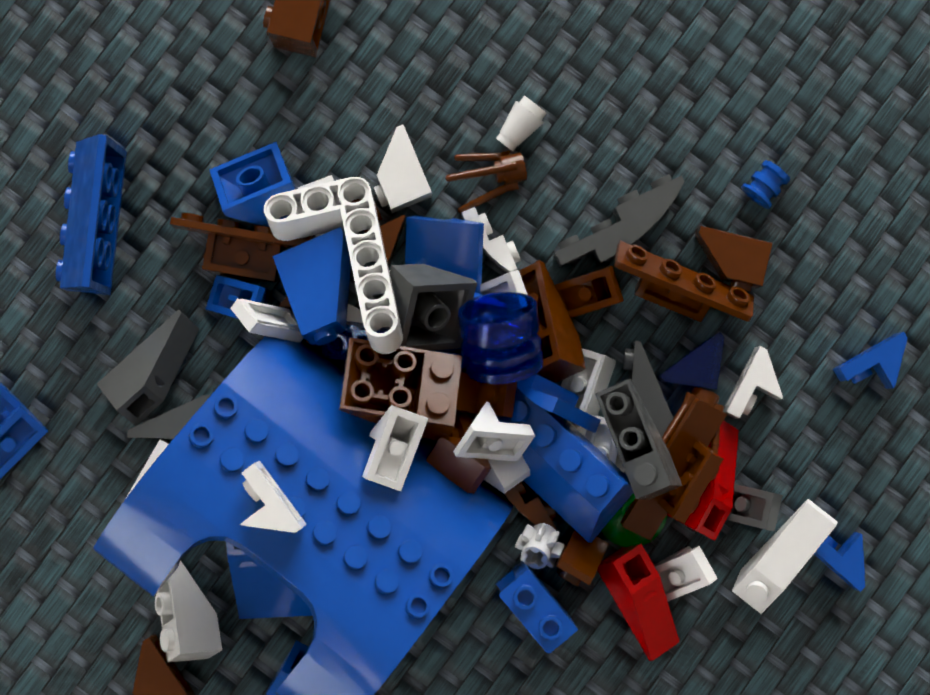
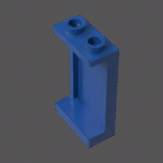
M523 561L495 583L501 590L499 593L500 598L546 653L553 652L578 630L568 612Z

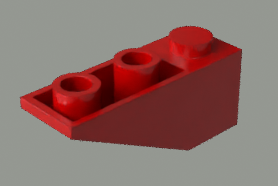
M724 420L720 425L718 455L723 458V461L719 466L718 474L706 487L700 497L696 510L690 514L685 524L682 523L713 541L716 540L733 508L739 430Z
M636 544L622 547L601 561L597 571L648 660H655L678 644L680 641L661 577L643 545Z

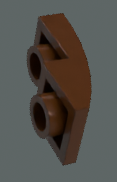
M522 482L504 494L515 508L534 524L545 523L556 530L552 522L558 519L554 509L545 501L541 502L538 496L524 502L522 496L527 494Z

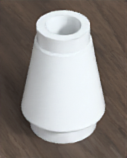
M524 95L519 102L515 101L496 139L514 151L517 146L544 124L542 119L546 116L547 112Z

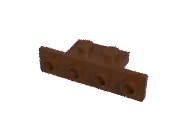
M182 213L181 218L171 217L170 225L175 229L208 234L202 266L203 270L276 283L278 270L272 256L281 253L282 247L293 248L312 238V236L291 241H282L273 236L270 227L254 225L253 231L239 229L240 223L225 219H218L217 225L204 223L203 216L191 213Z
M619 241L614 266L640 277L635 286L634 295L699 322L703 320L710 307L747 322L753 317L754 296L747 293L744 289L724 284L706 273L695 272L681 266L672 259H664L647 252L641 246Z
M699 398L693 400L666 445L683 486L650 500L634 498L620 522L624 528L651 541L667 513L685 524L690 514L698 507L700 497L706 487L717 476L719 466L723 461V458L708 447L725 419L727 415L725 412Z

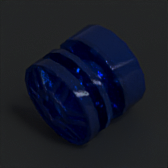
M516 292L490 293L473 298L459 308L460 333L462 339L466 342L463 347V355L466 358L465 370L471 379L480 383L506 384L525 380L542 369L544 362L543 351L541 350L542 341L541 337L537 334L540 326L538 306L533 297Z

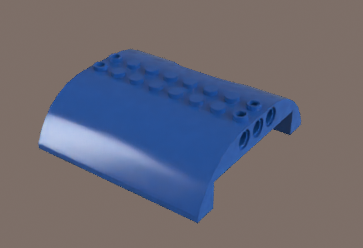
M265 336L230 372L146 471L107 524L93 550L154 597L176 571L181 558L193 547L207 541H225L239 548L299 595L310 608L314 620L311 644L305 655L276 690L275 694L375 695L489 545L514 505L484 481H482L473 494L467 493L426 461L435 443L425 438H421L401 491L363 478V472L375 443V439L369 435L376 423L339 410L344 371L313 349L303 339L299 343ZM260 461L307 525L296 533L240 525L265 506L261 499L257 502L254 501L242 484L246 480L242 475L244 470Z

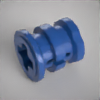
M764 160L761 164L762 170L760 172L755 171L751 176L752 182L750 184L743 183L741 189L755 203L763 208L770 209L772 207L770 199L772 197L776 198L781 193L780 187L782 184L787 185L790 182V177L773 162Z

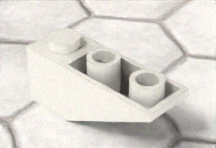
M180 561L176 571L161 587L155 597V610L161 616L162 624L160 645L163 652H166L167 663L209 659L222 651L217 613L182 561Z

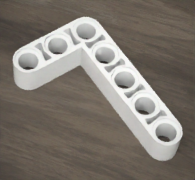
M349 177L271 196L264 205V214L273 236L279 240L291 241L330 232L339 227L344 228L361 316L370 346L374 351L381 354H390L396 351L402 344L403 333L377 210L369 183L360 177ZM362 199L359 202L351 203L353 200ZM320 207H325L323 210L315 211ZM289 215L287 218L279 219L282 216ZM369 230L365 234H358L360 231ZM368 262H376L370 267H364ZM383 294L379 299H370L373 295ZM382 327L391 328L385 333H376Z

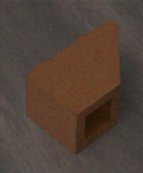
M572 528L563 543L565 547L562 554L555 562V565L559 568L557 573L561 578L577 587L581 581L590 585L609 543L598 536L591 543H588Z

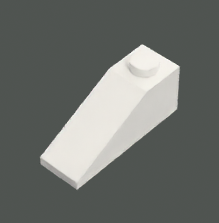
M807 499L744 565L739 572L732 592L762 614L787 588L837 526L838 522L811 500Z

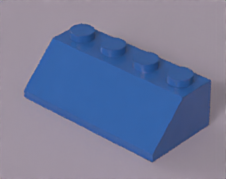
M517 388L513 417L497 418L499 422L528 424L535 434L534 439L522 454L530 468V476L523 481L588 543H591L634 493L629 479L623 471L571 423L533 403Z

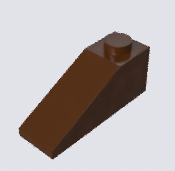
M538 260L519 270L531 305L518 310L530 372L558 383L585 370L586 365L579 335L544 262Z

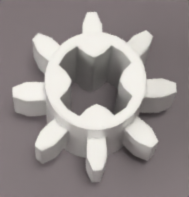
M545 523L536 524L534 527L527 524L515 544V548L522 550L520 560L534 569H541L546 565L553 568L565 547L564 544L557 542L560 532Z

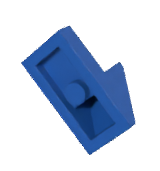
M905 332L895 333L835 367L833 371L840 382L851 379L852 383L855 384L872 375L873 373L870 368L873 366L886 389H893L897 382L908 338Z
M854 532L838 551L835 550L838 543L828 535L814 555L852 589L861 592L865 588L862 534Z

